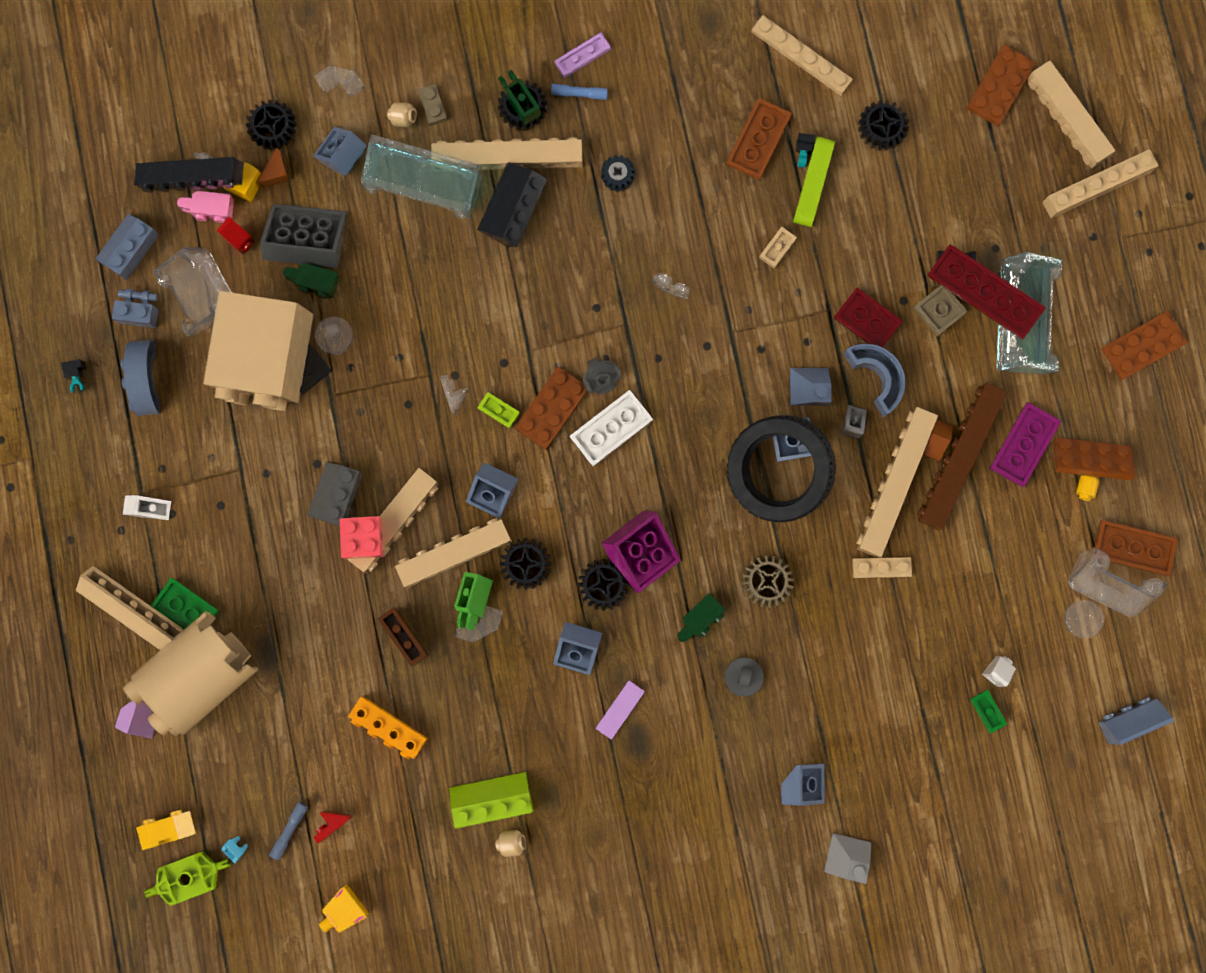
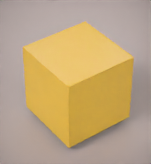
M243 162L242 185H235L234 188H224L226 191L252 202L260 187V183L257 180L261 173L251 164Z

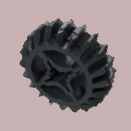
M528 80L525 82V86L538 102L541 113L540 117L524 125L518 114L514 116L507 107L514 108L504 91H501V98H498L499 105L497 108L500 111L499 116L501 118L504 117V123L509 122L510 128L516 125V130L523 126V129L526 131L529 125L533 129V123L539 125V119H544L545 115L543 113H547V108L545 107L548 105L547 100H545L546 94L541 93V87L536 88V83L530 86Z
M270 99L268 104L262 101V106L260 107L255 104L256 110H250L252 116H247L249 122L246 123V127L248 128V135L251 136L250 139L256 142L257 146L260 147L262 145L266 150L269 146L271 150H274L276 145L281 149L282 143L288 145L287 139L293 140L291 134L296 133L294 127L297 126V122L294 121L296 116L292 114V109L287 108L285 103L280 104L279 100H276L274 104ZM270 113H279L283 116H272ZM270 119H271V121H272V123H273V126H272V127H273V130H272V128H271L270 125H269V124H271V123H270ZM261 133H270L273 137H265Z
M879 100L877 105L873 102L870 107L867 106L865 108V112L861 113L860 117L862 119L858 121V124L861 126L858 128V132H863L860 136L861 138H867L865 144L872 143L871 149L875 145L878 146V151H881L882 147L886 151L889 150L890 146L894 149L897 144L900 145L903 142L902 139L906 138V132L909 130V126H907L909 119H904L907 114L906 112L901 113L902 106L895 108L896 102L889 105V100H886L885 104ZM878 114L877 121L869 124V119ZM881 122L884 124V126H887L886 129L883 127V125H880ZM898 127L897 133L889 137L890 130Z
M524 538V544H521L520 539H517L518 546L515 547L511 542L510 546L513 549L510 551L508 548H505L504 551L508 555H501V558L506 560V562H500V566H506L505 569L501 570V573H508L504 579L512 578L509 585L512 586L517 582V589H520L521 584H524V590L528 589L527 584H530L531 588L535 589L534 582L541 586L542 583L539 579L547 580V577L543 575L544 572L551 573L549 569H546V566H552L551 562H546L551 556L543 555L548 550L547 548L540 550L542 547L541 542L534 546L535 539H532L530 544H528L527 538ZM523 549L521 559L511 561L512 556L517 551ZM529 549L536 551L540 555L541 561L531 560ZM525 555L528 559V562L531 561L532 563L531 565L527 566L526 574L525 569H523L524 567H521L520 565L521 563H524ZM510 567L520 568L523 580L515 577ZM541 567L540 572L534 578L529 579L530 570Z
M601 559V565H598V561L594 560L595 567L588 563L587 567L590 570L582 569V572L586 575L585 577H578V579L584 581L577 584L578 587L584 588V590L579 591V594H586L582 598L583 601H586L588 598L590 599L588 602L589 607L593 602L596 603L595 610H598L599 605H602V611L606 610L605 605H609L610 610H612L613 602L620 606L618 598L623 601L625 600V597L621 594H628L629 591L623 589V587L629 586L630 583L623 582L626 578L621 576L622 573L617 570L616 566H611V560H609L608 565H605V559ZM601 569L610 570L617 577L608 579L604 577ZM596 571L598 581L594 585L587 587L589 577ZM600 575L602 576V579L605 580V582L608 581L609 583L606 589L607 594L605 593V590H602V588L600 589L599 587H597L601 584ZM620 582L618 593L611 599L609 588ZM601 591L606 601L595 599L591 596L590 592Z

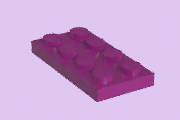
M1027 402L989 469L1020 487H1025L1061 421Z

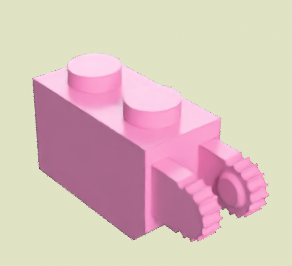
M196 191L192 194V198H179L177 205L183 212L191 213L196 220L207 221V219H212L217 223H224L228 217L232 218L235 200L230 194Z

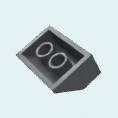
M326 462L307 516L340 527V519L348 518L363 474L360 471L342 465Z

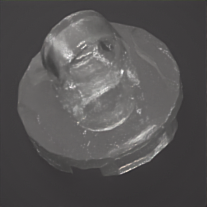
M335 316L321 321L315 332V339L319 348L332 355L342 354L347 351L354 338L353 330L349 323Z

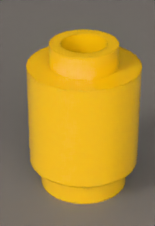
M1080 476L1076 491L1079 499L1084 501L1095 499L1100 482L1099 477Z

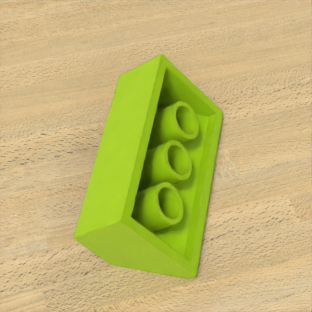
M526 772L449 788L455 829L533 813L534 811Z

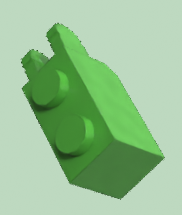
M464 572L455 602V609L459 611L457 627L463 629L466 627L468 630L475 628L478 618L483 617L493 580L479 574Z

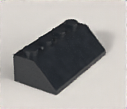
M507 162L477 230L506 247H518L547 179L533 170Z

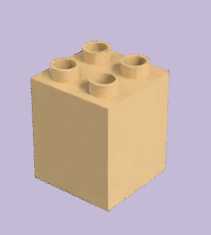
M219 291L203 384L216 389L214 398L225 400V402L248 405L249 397L254 396L253 404L272 410L286 411L287 402L299 404L300 387L302 386L313 314L295 302Z

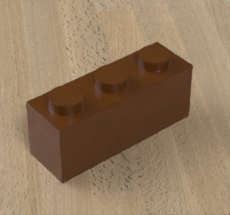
M393 607L377 618L411 667H414L429 656L397 608Z

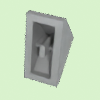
M848 405L840 434L859 439L864 433L867 410Z

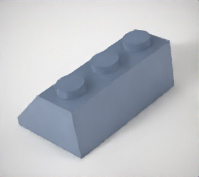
M127 214L98 254L96 260L127 280L159 234L138 218Z
M1145 697L1138 700L1139 704L1133 707L1130 704L1120 708L1121 712L1117 714L1112 712L1104 715L1103 720L1098 723L1108 744L1122 745L1174 722L1173 717L1158 699Z

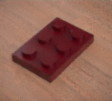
M859 288L854 290L833 318L867 344L877 345L882 348L902 323L901 319Z

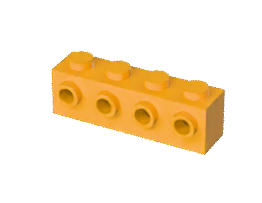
M364 696L359 698L348 716L352 719L351 723L359 728L361 726L368 729L367 733L376 739L377 737L385 740L383 744L391 749L394 747L401 751L399 754L408 760L410 758L415 759L428 740L426 736Z

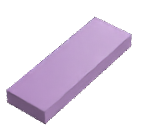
M599 33L556 59L554 63L562 76L566 78L610 51L611 46L603 34Z
M628 681L595 729L612 740L645 691L631 681Z

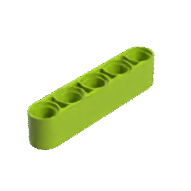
M819 136L816 138L793 223L812 227L835 145L834 140Z

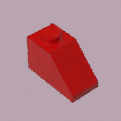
M230 217L217 229V232L223 239L242 255L252 248L255 241Z

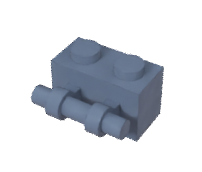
M133 289L118 290V297L125 298V301H114L112 319L118 324L156 328L159 310L150 305V301H157V294H152L150 291L135 292ZM133 299H140L142 303H133Z

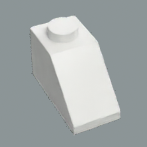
M128 495L125 496L123 515L169 520L171 501Z
M996 656L982 675L997 687H1007L1016 668L1012 666L1013 662L1008 657Z

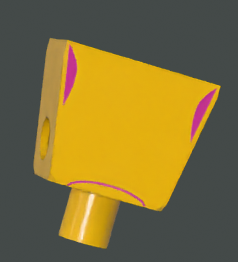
M346 884L322 910L326 918L319 923V926L325 933L333 927L340 933L363 920L370 913Z

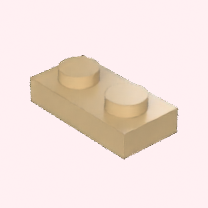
M781 227L759 258L772 268H775L797 237Z

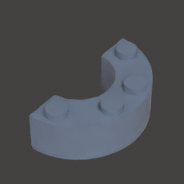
M155 339L129 341L125 345L124 359H121V368L124 370L122 387L126 389L130 411H133L137 416L160 414L159 395L154 386L152 373L153 361L157 358Z
M859 344L846 349L843 355L853 370L860 367L869 368L880 377L882 391L874 401V404L882 417H886L899 404L905 390V375L901 364L892 353L877 345Z

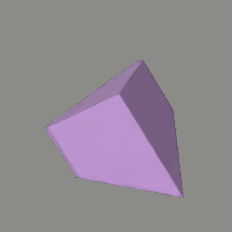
M131 701L120 709L115 728L127 734L152 739L155 729L148 721V717L152 712L144 701L140 705Z

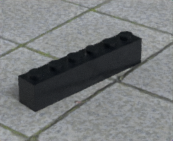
M235 157L136 163L134 185L147 193H152L153 190L169 192V189L185 191V188L201 190V187L217 189L218 186L234 188L235 185H242L244 163Z

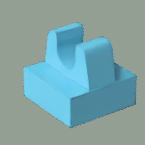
M239 836L232 840L229 839L221 849L234 863L241 859L248 847L247 844L243 847L237 846L236 843L240 840Z

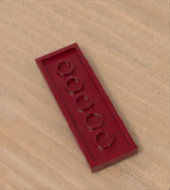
M951 244L927 275L1022 340L1046 309V307Z

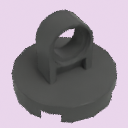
M597 358L588 361L589 368L584 374L583 382L590 393L597 392L598 395L610 392L617 386L616 382L618 378H621V371L614 362L609 360L599 362Z
M739 658L728 665L725 670L724 680L732 693L747 697L755 694L760 689L763 683V672L754 660Z

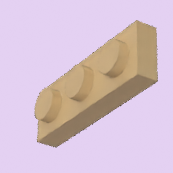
M911 557L852 559L853 578L912 577Z

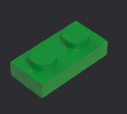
M984 690L969 699L989 734L1007 725L988 690Z

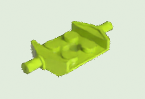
M202 851L158 868L155 887L144 890L145 897L148 898L160 894L163 900L172 906L216 889L218 872L221 869L230 867V863L224 865L229 860L225 859L216 863ZM182 874L189 875L190 882L188 885L181 882Z

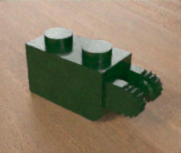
M510 70L508 71V76L513 83L508 85L502 76L498 77V80L504 89L507 99L524 125L541 116L540 107L520 78L518 79L514 72Z
M306 263L301 264L299 269L285 267L282 272L287 280L294 282L299 291L307 294L314 292L317 293L316 296L324 299L334 297L340 279L337 272Z
M710 593L683 617L685 627L677 634L678 641L683 643L693 635L697 637L699 634L703 637L710 630L708 626L713 621L717 624L724 617L722 613L725 609Z

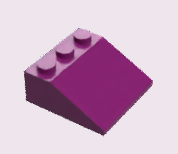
M641 512L602 542L610 560L637 593H640L681 561L656 512Z

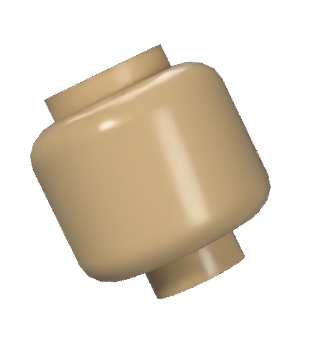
M395 102L388 109L387 117L393 126L408 128L415 123L417 113L410 103Z
M519 830L503 831L500 833L499 838L496 839V849L500 851L503 857L519 856L526 849V838Z

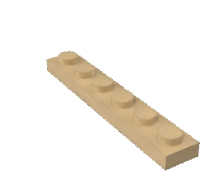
M764 15L752 28L751 32L840 96L853 79Z

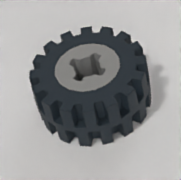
M614 155L613 158L609 157L607 161L605 160L601 168L602 182H604L606 187H609V190L612 191L614 189L615 192H619V190L624 191L634 181L635 170L633 163L627 157L625 159L622 155L620 157Z

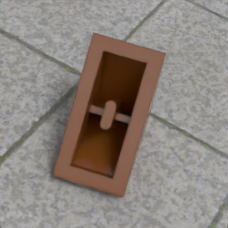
M277 148L257 180L264 188L290 181L284 157Z
M936 420L923 455L940 461L951 441L953 426Z

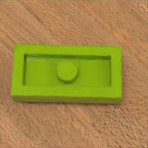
M487 392L477 407L480 411L509 429L520 414L519 411Z

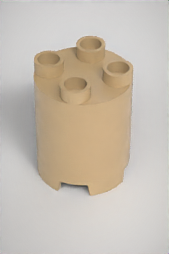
M204 612L132 674L131 681L123 687L124 692L134 703L140 705L144 701L153 711L148 717V721L161 735H165L168 731L174 736L186 734L258 671L256 666L254 668L248 664L244 666L251 655L232 632L224 636L210 626L216 618L209 612Z

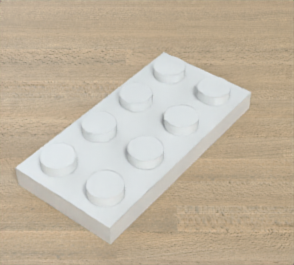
M629 390L571 434L570 438L594 467L651 423L653 418Z

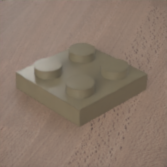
M941 285L913 307L937 337L968 312L958 299Z

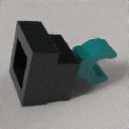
M798 133L795 152L800 153L798 167H805L807 154L811 155L815 135Z
M80 359L61 362L64 378L72 379L70 391L75 393L76 385L80 386L81 391H85V386L81 383L80 378L83 377L82 370L86 369V362Z

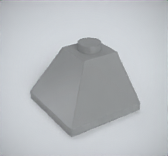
M832 833L824 872L866 884L870 867L871 842Z

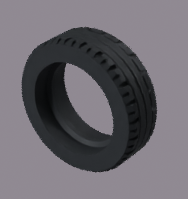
M789 415L763 418L745 428L739 434V437L735 439L732 450L729 452V462L727 463L729 485L732 487L731 491L735 498L739 500L740 505L745 510L748 509L749 513L760 517V519L780 523L798 520L821 506L830 494L836 478V458L829 440L824 436L825 434L809 421ZM783 435L797 439L809 450L814 462V476L809 488L801 496L790 501H775L765 497L756 489L750 477L749 464L754 450L762 441L773 436Z

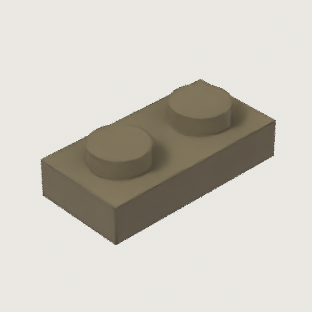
M436 84L418 89L429 125L447 121Z

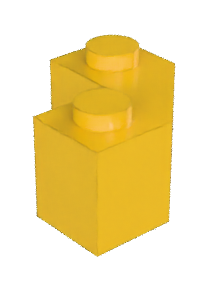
M182 810L171 812L170 817L155 821V818L143 821L144 825L136 827L142 850L196 834L190 811L182 813Z

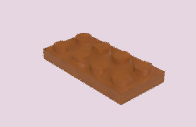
M1003 45L966 109L999 127L1036 62Z
M758 98L726 165L760 181L792 113Z
M1166 311L1101 348L1120 381L1188 342L1169 311Z
M557 367L518 422L515 430L547 450L588 390L582 382L560 367Z
M1057 437L1053 441L1056 472L1131 481L1135 477L1132 446Z
M1100 520L1092 558L1163 576H1170L1178 538Z

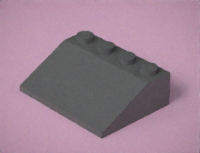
M272 204L260 242L262 259L337 268L342 251L347 212Z

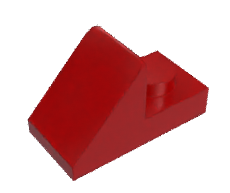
M329 811L320 812L328 826L324 824L317 829V835L313 837L314 840L319 844L349 821L352 816L350 814Z

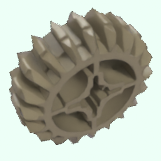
M765 555L763 558L764 562H762L760 557H757V565L754 561H751L750 565L753 568L745 567L749 575L742 574V577L747 578V581H743L741 584L748 585V588H745L743 592H751L747 598L750 599L754 596L753 604L760 600V607H764L765 602H767L768 608H771L772 601L775 606H778V599L785 602L786 599L783 595L788 597L791 595L786 590L793 589L794 586L788 585V582H793L794 578H788L787 576L792 574L791 570L788 572L784 570L788 567V564H785L783 567L780 566L783 561L782 559L775 563V556H772L771 560L768 561V556ZM771 566L777 570L772 574H767L760 567ZM754 572L760 578V584L755 589L752 584ZM775 575V577L770 582V587L769 585L760 588L765 582L764 577L767 576V578H771ZM779 575H782L783 578L781 591L778 590L775 583ZM763 589H769L776 596L763 597L758 593Z

